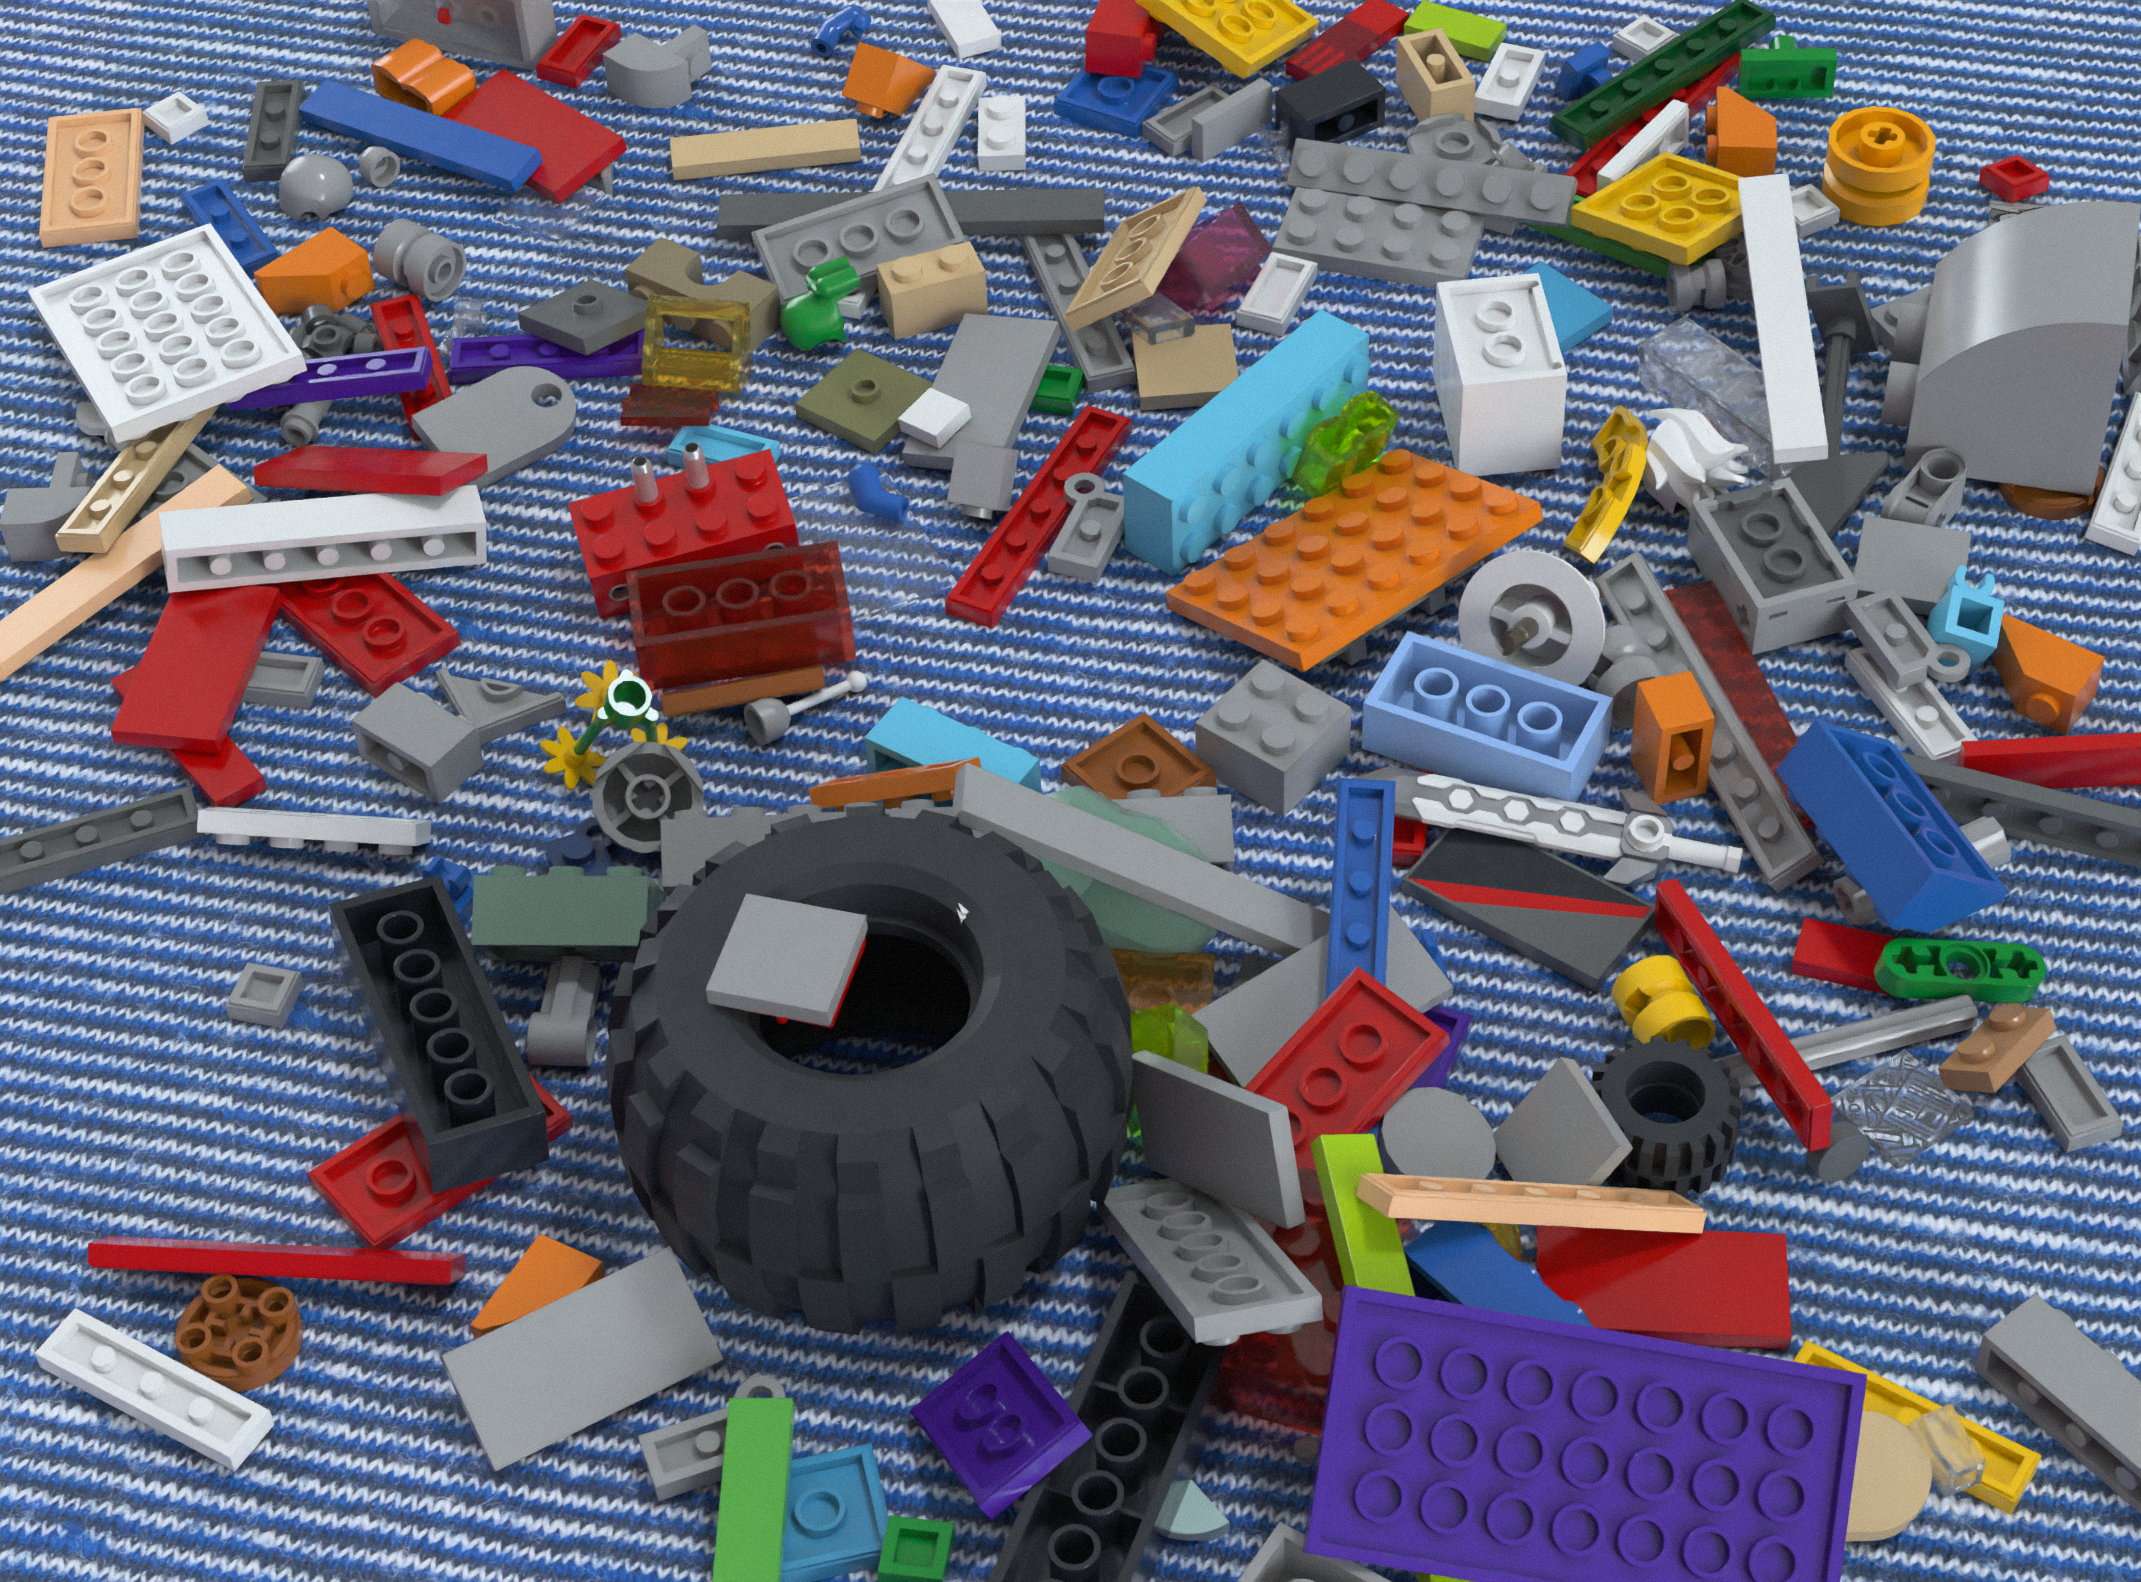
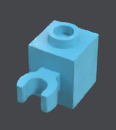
M1960 565L1948 580L1947 593L1929 613L1926 630L1937 645L1947 643L1963 648L1971 659L1968 674L1973 675L1997 648L2005 601L1989 596L1995 586V579L1992 574L1987 573L1979 582L1977 589H1974L1965 581L1967 567ZM1941 659L1938 661L1941 665L1946 667H1953L1957 665L1954 661L1950 659Z

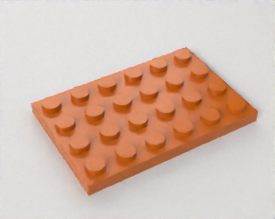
M1400 448L1384 454L1380 461L1364 471L1348 476L1341 485L1323 496L1307 501L1303 508L1284 520L1268 525L1264 532L1243 545L1227 550L1223 557L1202 570L1191 572L1181 583L1167 590L1165 595L1169 610L1305 672L1543 521L1541 505L1539 501L1512 490L1505 489Z

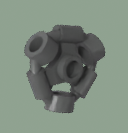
M314 304L308 307L301 316L302 323L298 327H291L287 332L302 352L304 360L312 359L311 357L317 359L344 356L353 341V354L382 351L380 335L373 334V326L349 312L342 315L334 314L332 309L324 304ZM325 320L319 325H314L318 321Z

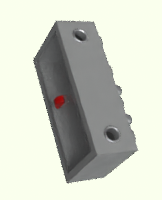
M367 0L373 33L376 35L406 42L412 38H417L428 44L435 45L440 50L534 71L535 65L558 40L552 0Z

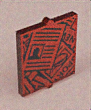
M632 384L628 397L621 400L623 410L620 416L621 426H709L714 411L720 410L718 399L720 394L719 384Z

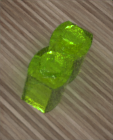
M1374 390L1362 392L1354 396L1344 405L1339 416L1325 419L1311 429L1291 479L1312 498L1321 497L1340 488L1345 478L1360 473L1381 460L1400 413Z

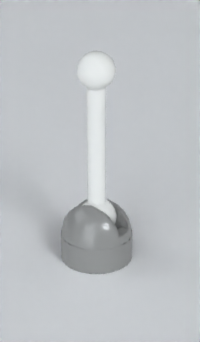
M853 671L848 674L846 681L787 706L782 701L772 697L759 699L744 707V718L747 728L758 744H768L784 735L789 727L791 715L847 691L861 692L867 685V678L862 672Z

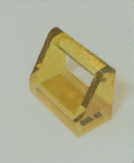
M650 294L647 303L642 357V385L740 393L752 373L749 303ZM663 315L734 321L732 352L664 347Z

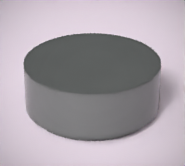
M1847 1121L1831 1124L1829 1147L1813 1152L1807 1151L1806 1160L1823 1181H1840L1850 1176L1863 1164L1868 1156L1870 1143L1855 1124Z

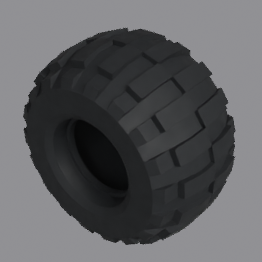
M884 806L846 807V817L812 823L808 814L771 824V833L766 834L764 840L748 847L738 841L733 842L705 860V867L693 874L692 885L678 884L666 901L660 904L640 929L635 964L622 963L612 997L607 1030L609 1041L605 1060V1072L620 1155L633 1191L651 1220L655 1221L656 1227L668 1246H671L673 1253L698 1278L707 1271L721 1286H724L732 1301L767 1317L772 1315L784 1321L795 1309L804 1312L810 1328L826 1332L859 1335L862 1322L896 1320L899 1334L938 1327V1324L942 1323V1310L966 1303L973 1313L976 1314L1022 1289L1025 1269L1040 1274L1050 1262L1055 1265L1083 1236L1091 1210V1201L1104 1204L1128 1140L1127 1124L1134 1106L1131 1010L1121 974L1109 945L1103 941L1092 912L1070 885L1063 889L1048 870H1044L1042 861L1023 851V848L994 831L979 838L974 837L972 829L960 825L958 817L922 809L918 816L912 819L891 817L890 814L885 813ZM746 893L866 915L868 927L865 935L866 945L833 1028L788 1020L786 1023H778L776 1017L708 1003L706 987ZM959 904L969 911L965 915L966 918L962 921V924L957 909L961 912ZM903 1031L928 1034L950 1040L931 1055L912 1064L872 1074L846 1075L827 1073L790 1061L796 1055L817 1045L842 1037L869 1032Z

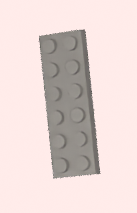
M1172 1178L1110 1188L1104 1204L1096 1203L1097 1215L1196 1343L1202 1342L1212 1346L1228 1345L1236 1342L1240 1335L1260 1331L1272 1334H1288L1300 1330L1304 1323L1323 1320L1322 1295L1249 1212Z

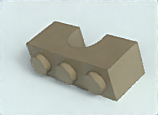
M660 237L625 269L629 294L657 304L659 319L746 357L781 326V305L777 285L741 270L736 271L728 280L722 283L704 285L700 253L666 238Z

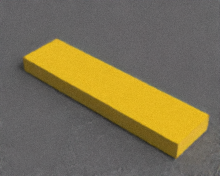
M1806 1340L1793 1362L1867 1374L1863 1411L1885 1414L1906 1425L1924 1445L1930 1459L1932 1476L2012 1515L2039 1468L2042 1455L1815 1343Z

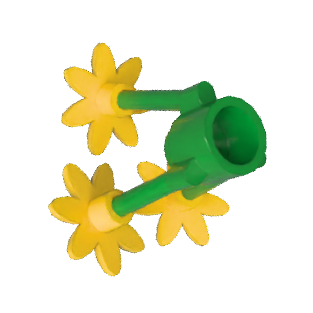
M608 660L603 669L602 679L589 671L581 673L583 682L593 692L584 693L577 697L575 705L584 708L596 707L592 715L591 724L578 740L574 741L568 729L560 726L557 731L558 743L543 740L539 744L541 750L553 758L544 765L543 772L546 774H556L564 771L565 788L573 790L579 781V777L590 786L594 785L597 773L593 768L601 767L607 758L604 755L590 752V748L604 726L609 723L617 728H633L631 736L634 742L666 744L677 748L680 752L687 747L688 739L678 737L667 740V725L661 722L656 727L659 713L650 707L652 694L649 686L639 678L638 673H632L628 669L623 670L618 678L616 664L612 660ZM641 724L644 726L645 732L635 727Z

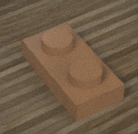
M2008 1003L1993 1009L1989 1013L1988 1018L1967 1039L1963 1040L1957 1049L1938 1068L1944 1088L1995 1093L2057 1029L2050 1008L2023 1007L2019 1003Z

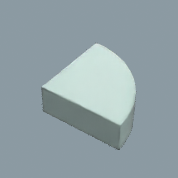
M1190 1480L1168 1538L1205 1542L1230 1532V1522L1200 1488Z

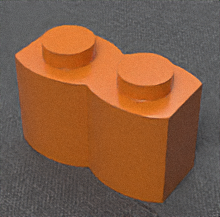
M412 38L371 64L375 90L382 98L439 117L472 93L477 84L476 78L468 66L444 57L435 45L428 44L417 38Z

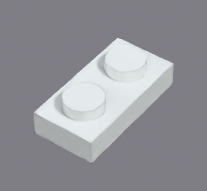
M1501 42L1475 93L1474 112L1497 119L1518 121L1545 68L1546 51Z
M999 95L978 98L979 171L1026 170L1025 96L1009 97Z

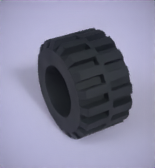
M1651 1036L1650 1043L1643 1044L1639 1039L1626 1042L1624 1052L1614 1048L1606 1054L1605 1064H1597L1590 1084L1633 1147L1631 1152L1606 1178L1610 1184L1620 1181L1623 1183V1188L1672 1190L1687 1199L1689 1190H1694L1696 1193L1701 1194L1710 1189L1711 1180L1719 1182L1725 1176L1727 1166L1732 1164L1735 1155L1742 1110V1099L1739 1098L1741 1088L1737 1078H1730L1731 1068L1723 1060L1715 1062L1712 1060L1713 1052L1704 1046L1697 1050L1689 1047V1040L1677 1038L1676 1043L1665 1042L1664 1036ZM1647 1113H1666L1680 1118L1683 1122L1673 1124L1658 1123L1648 1120L1641 1115Z

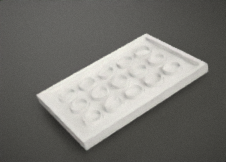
M210 223L28 290L34 309L116 443L142 438L151 430L175 421L189 420L196 416L198 412L221 403L238 401L247 393L271 384L287 382L292 376L307 371L302 352Z

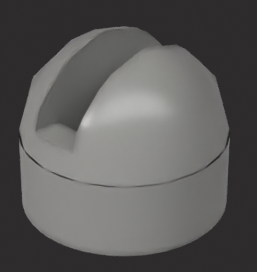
M372 146L360 154L358 161L360 164L359 172L368 182L377 187H386L397 178L400 171V160L392 151L384 147Z

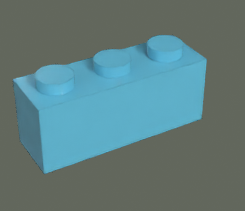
M903 696L864 737L868 774L979 757L982 769L1042 793L1039 758L1032 756L1022 748L1012 747L990 737L976 727H968L946 717L930 706H922ZM930 793L915 795L919 799L931 800ZM954 799L935 802V806L953 807Z

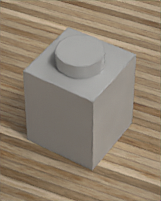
M957 439L947 501L963 504L961 514L992 519L993 509L1009 512L1019 450Z

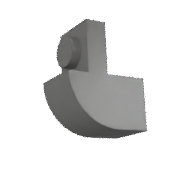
M695 24L663 46L635 32L603 53L608 91L630 104L644 108H667L690 100L692 98L691 83L712 69L708 33Z
M58 452L49 488L8 489L0 519V529L11 562L47 561L75 553L60 551L55 535L94 487L92 474L84 472L79 452Z

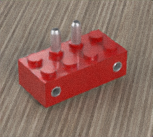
M690 442L684 446L682 451L686 469L684 472L655 479L651 462L645 456H637L631 464L635 485L569 502L568 507L600 619L802 565L803 560L796 524L771 450L766 449L706 466L702 447L695 442Z

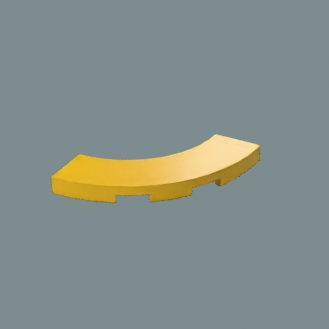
M1621 405L1615 408L1590 442L1591 445L1589 447L1598 456V470L1604 474L1603 484L1592 490L1584 510L1563 544L1573 554L1593 564L1596 563L1625 517L1640 484L1647 459L1648 435L1645 425L1638 417Z

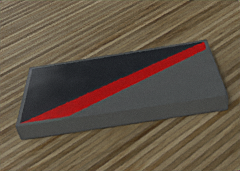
M1457 827L1446 828L1405 874L1401 883V892L1594 992L1601 988L1655 922V905L1530 842Z

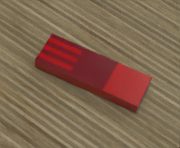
M1367 0L1286 59L1285 73L1301 81L1352 59L1360 63L1404 30V24L1409 19L1410 13L1384 0Z

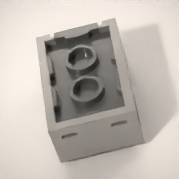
M1790 477L1773 481L1772 486L1765 483L1714 496L1713 501L1706 498L1692 502L1686 548L1752 655L1851 629L1843 618L1845 603L1857 598L1859 582Z

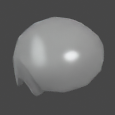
M307 154L296 157L287 164L280 178L278 196L280 209L294 220H300L304 212H314L320 219L324 220L330 213L344 209L353 197L352 175L342 162L329 156Z

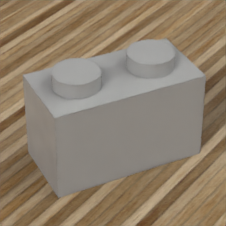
M399 682L394 683L351 720L359 754L362 759L438 804L484 765L479 743L480 734L476 726L468 718L462 715L455 716L438 706L427 694L423 692L416 693Z

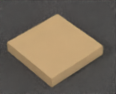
M1230 323L1131 331L1140 410L1204 406L1239 377Z

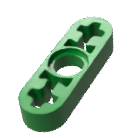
M1898 938L1890 941L1885 946L1874 967V976L1883 990L1899 998L1944 1000L1964 994L1970 996L1972 1001L2023 1003L2029 1001L2035 995L2046 976V965L2043 958L2035 950L2018 943ZM1959 962L1966 965L1972 971L1974 979L1964 980L1954 976L1948 970L1946 963Z

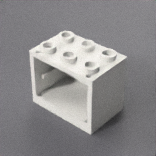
M1539 273L1437 282L1433 379L1456 470L1471 476H1484L1560 468L1568 375Z

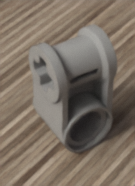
M1936 448L1929 450L1922 456L1921 460L1905 479L1892 489L1884 503L1880 518L1944 528L1962 506L1968 470L1967 460L1962 454L1952 449Z

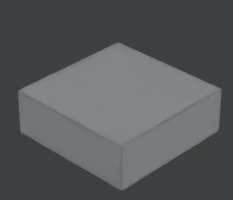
M247 962L225 1005L229 1019L283 1028L304 986L301 972Z

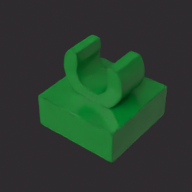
M889 1515L877 1571L878 1581L946 1582L955 1541L954 1523Z

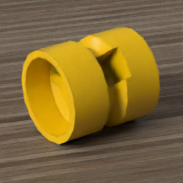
M1656 955L1642 959L1619 975L1612 986V999L1628 1027L1632 1028L1634 1038L1639 1039L1643 1044L1650 1043L1651 1036H1664V1041L1676 1043L1677 1038L1689 1040V1047L1697 1050L1701 1046L1707 1048L1715 1037L1716 1026L1699 996L1694 994L1695 990L1678 960L1673 957Z

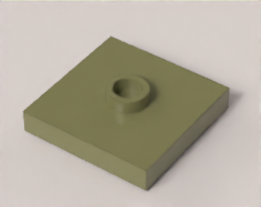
M856 348L795 403L796 416L867 451L877 454L901 432L898 418L931 388L933 383Z

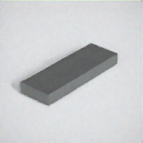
M303 80L257 82L242 165L245 182L279 181L287 164L295 158L302 119L298 108L304 103L306 94Z

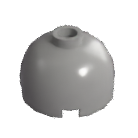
M633 742L613 752L598 769L591 791L593 815L603 834L620 848L639 854L661 853L660 820L674 819V812L680 810H702L704 805L703 782L693 762L677 748L655 742Z

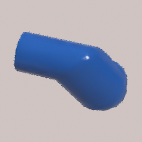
M848 5L823 22L811 42L812 51L819 57L825 58L830 56L847 29L855 36H862L872 21L870 15L862 12L861 6Z
M870 463L854 465L849 471L847 486L856 508L865 513L899 522L904 521L909 509V498L884 491L879 478L881 472L875 465Z

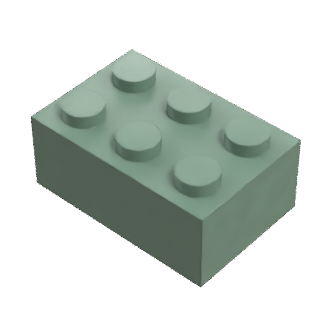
M495 866L491 868V875H474L471 945L493 961H561L563 956L584 957L586 961L635 962L640 929L660 904L666 901V894L649 876H641L642 869L637 867L613 866L607 868L606 876H584V869L580 867L553 866L549 868V876H526V868Z

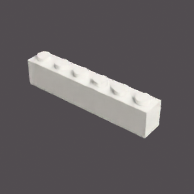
M477 485L460 486L442 496L373 493L159 512L162 556L168 593L487 563L486 519Z

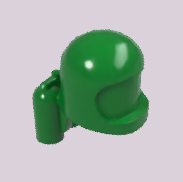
M842 256L812 267L808 275L805 276L809 291L788 300L781 310L780 324L784 336L798 350L810 351L815 346L836 339L839 344L848 341L837 302L851 293V289L860 286V281L854 267L850 266L847 257Z

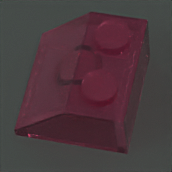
M1241 201L1193 224L1152 297L1184 313H1188L1202 305L1205 306L1207 311H1210L1232 295L1228 287L1234 282L1237 285H1241L1262 270L1258 262L1270 253L1273 248Z

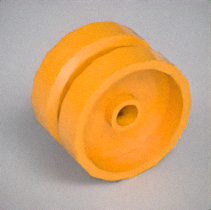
M1879 106L1854 109L1838 117L1829 128L1821 193L1840 209L1839 216L1851 222L1879 227L1904 223L1917 216L1927 203L1936 137L1929 125L1912 113L1897 108Z

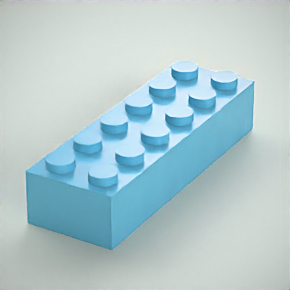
M1320 309L1123 473L1125 550L1174 577L1189 563H1194L1200 559L1205 550L1223 534L1230 533L1236 527L1238 521L1254 507L1264 504L1275 489L1288 478L1295 477L1303 466L1317 453L1328 449L1335 438L1352 423H1358L1364 417L1369 407L1368 372L1371 364L1369 358V334Z

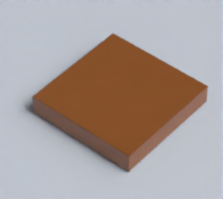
M1145 712L1060 765L1061 778L1071 787L1087 786L1096 792L1104 793V796L1111 800L1127 799L1128 792L1141 789L1161 791V797L1184 796L1183 791L1188 788L1216 786V772Z

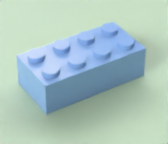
M1407 631L1363 702L1362 749L1441 776L1461 779L1466 783L1540 798L1550 797L1576 803L1609 744L1613 698Z

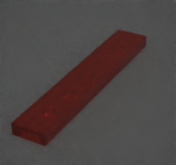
M1707 581L1664 591L1787 796L1789 789L1775 770L1799 740L1713 581ZM1790 801L1805 828L1816 826L1806 812Z

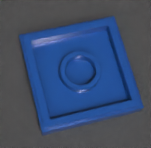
M1145 64L1140 79L1085 72L1084 65L1054 100V114L1137 139L1143 132L1142 123L1157 115L1179 88V74Z

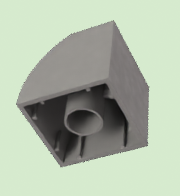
M2112 201L2073 202L2023 212L1997 222L1955 247L1936 264L1930 305L1901 301L1880 423L1909 427L1902 468L1912 470L1929 450L1948 448L1959 452L1967 460L1968 470L1966 478L2012 483L2014 485L2093 496L2129 327L2141 204Z

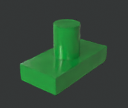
M1779 35L1771 40L1769 49H1741L1737 94L1745 99L1832 98L1838 60L1836 48L1797 49V43L1793 37Z

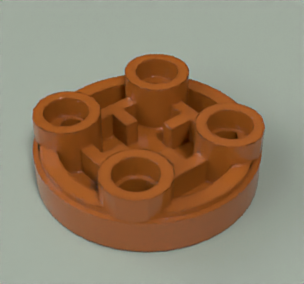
M217 1274L208 1278L203 1283L201 1294L182 1313L176 1328L175 1344L183 1365L234 1392H242L271 1382L292 1364L302 1345L303 1324L294 1296L289 1289L264 1279H236L230 1274Z

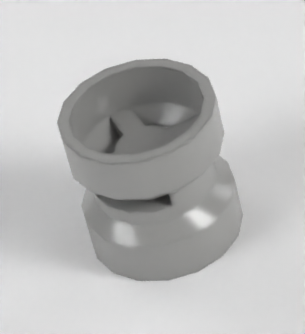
M1721 259L1704 260L1699 266L1677 265L1673 263L1668 265L1667 294L1672 312L1689 311L1696 305H1703L1706 309L1724 308L1726 303V276Z

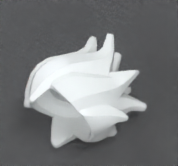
M1680 408L1650 410L1649 416L1660 419L1663 422L1657 427L1650 438L1646 451L1647 459L1642 481L1647 492L1661 503L1666 512L1673 513L1676 502H1679L1687 508L1690 514L1692 502L1706 498L1713 501L1714 496L1729 493L1724 486L1745 484L1747 478L1738 474L1748 473V467L1738 464L1731 459L1747 453L1749 449L1747 446L1730 443L1723 439L1706 416L1696 410Z

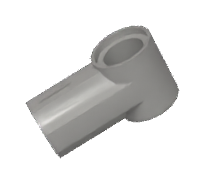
M563 956L560 962L552 964L550 967L541 1011L533 1012L528 1026L527 1053L529 1062L532 1065L590 1067L592 1065L596 1045L594 1014L602 978L600 968L587 962L584 957Z

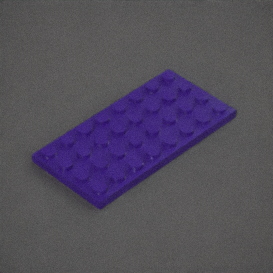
M1344 1285L1302 1552L1474 1582H1840L1867 1374Z

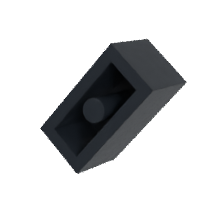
M1352 59L1277 90L1275 95V129L1293 146H1295L1296 138L1336 144L1344 143L1385 125L1386 87L1355 59Z

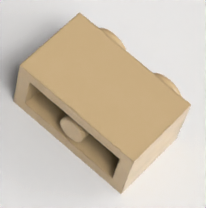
M1442 28L1397 37L1396 84L1419 122L1435 115L1448 113L1464 114V120L1474 122L1476 81Z
M970 241L957 245H948L941 249L909 257H901L897 260L876 265L880 310L895 340L960 324L965 313L988 315L986 271Z

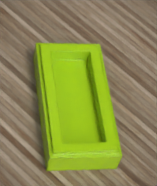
M1426 0L1420 3L1404 24V36L1442 28L1458 54L1484 62L1489 61L1501 42L1506 38L1507 23Z

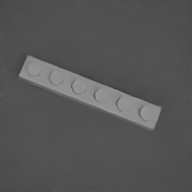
M1296 138L1286 185L1294 190L1296 187L1320 189L1326 192L1366 196L1383 201L1402 204L1410 203L1434 209L1461 211L1466 214L1568 229L1571 207L1574 204L1578 181L1573 176Z

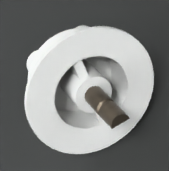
M1522 550L1506 553L1494 558L1481 567L1473 575L1463 592L1459 606L1458 625L1460 638L1465 650L1575 686L1583 683L1595 669L1605 643V619L1599 601V591L1593 582L1587 580L1576 568L1566 561L1539 551Z

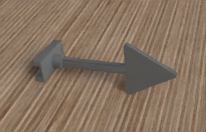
M1858 271L1847 272V281L1843 285L1821 287L1817 276H1808L1806 280V296L1827 352L1822 407L1828 441V459L1775 464L1774 461H1769L1765 464L1766 472L1772 482L1791 478L1830 540L1890 463V458L1886 451L1840 455L1850 354L1877 352L1879 344V333Z

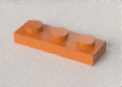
M975 757L836 778L808 788L811 804L819 805L821 809L834 807L835 812H843L844 805L848 803L882 800L885 809L901 807L902 802L915 800V795L930 793L931 800L934 802L954 799L956 772L966 762L981 768L980 758Z

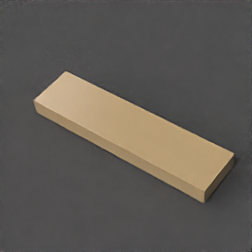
M856 119L670 138L674 180L862 161Z

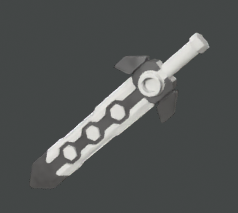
M1393 766L1352 778L1396 781L1394 816L1447 828L1457 827L1531 842L1540 847L1617 862L1604 876V880L1621 887H1629L1654 879L1656 873L1665 869L1668 858L1723 869L1725 872L1735 874L1738 873L1741 862L1742 848L1724 847L1672 836L1674 826L1670 819L1666 818L1667 812L1644 793L1620 790L1619 796L1626 811L1625 813L1550 797L1530 796L1466 783L1461 779Z

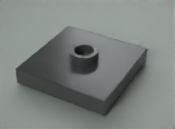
M590 279L519 312L518 319L520 329L587 356L659 320L657 304Z

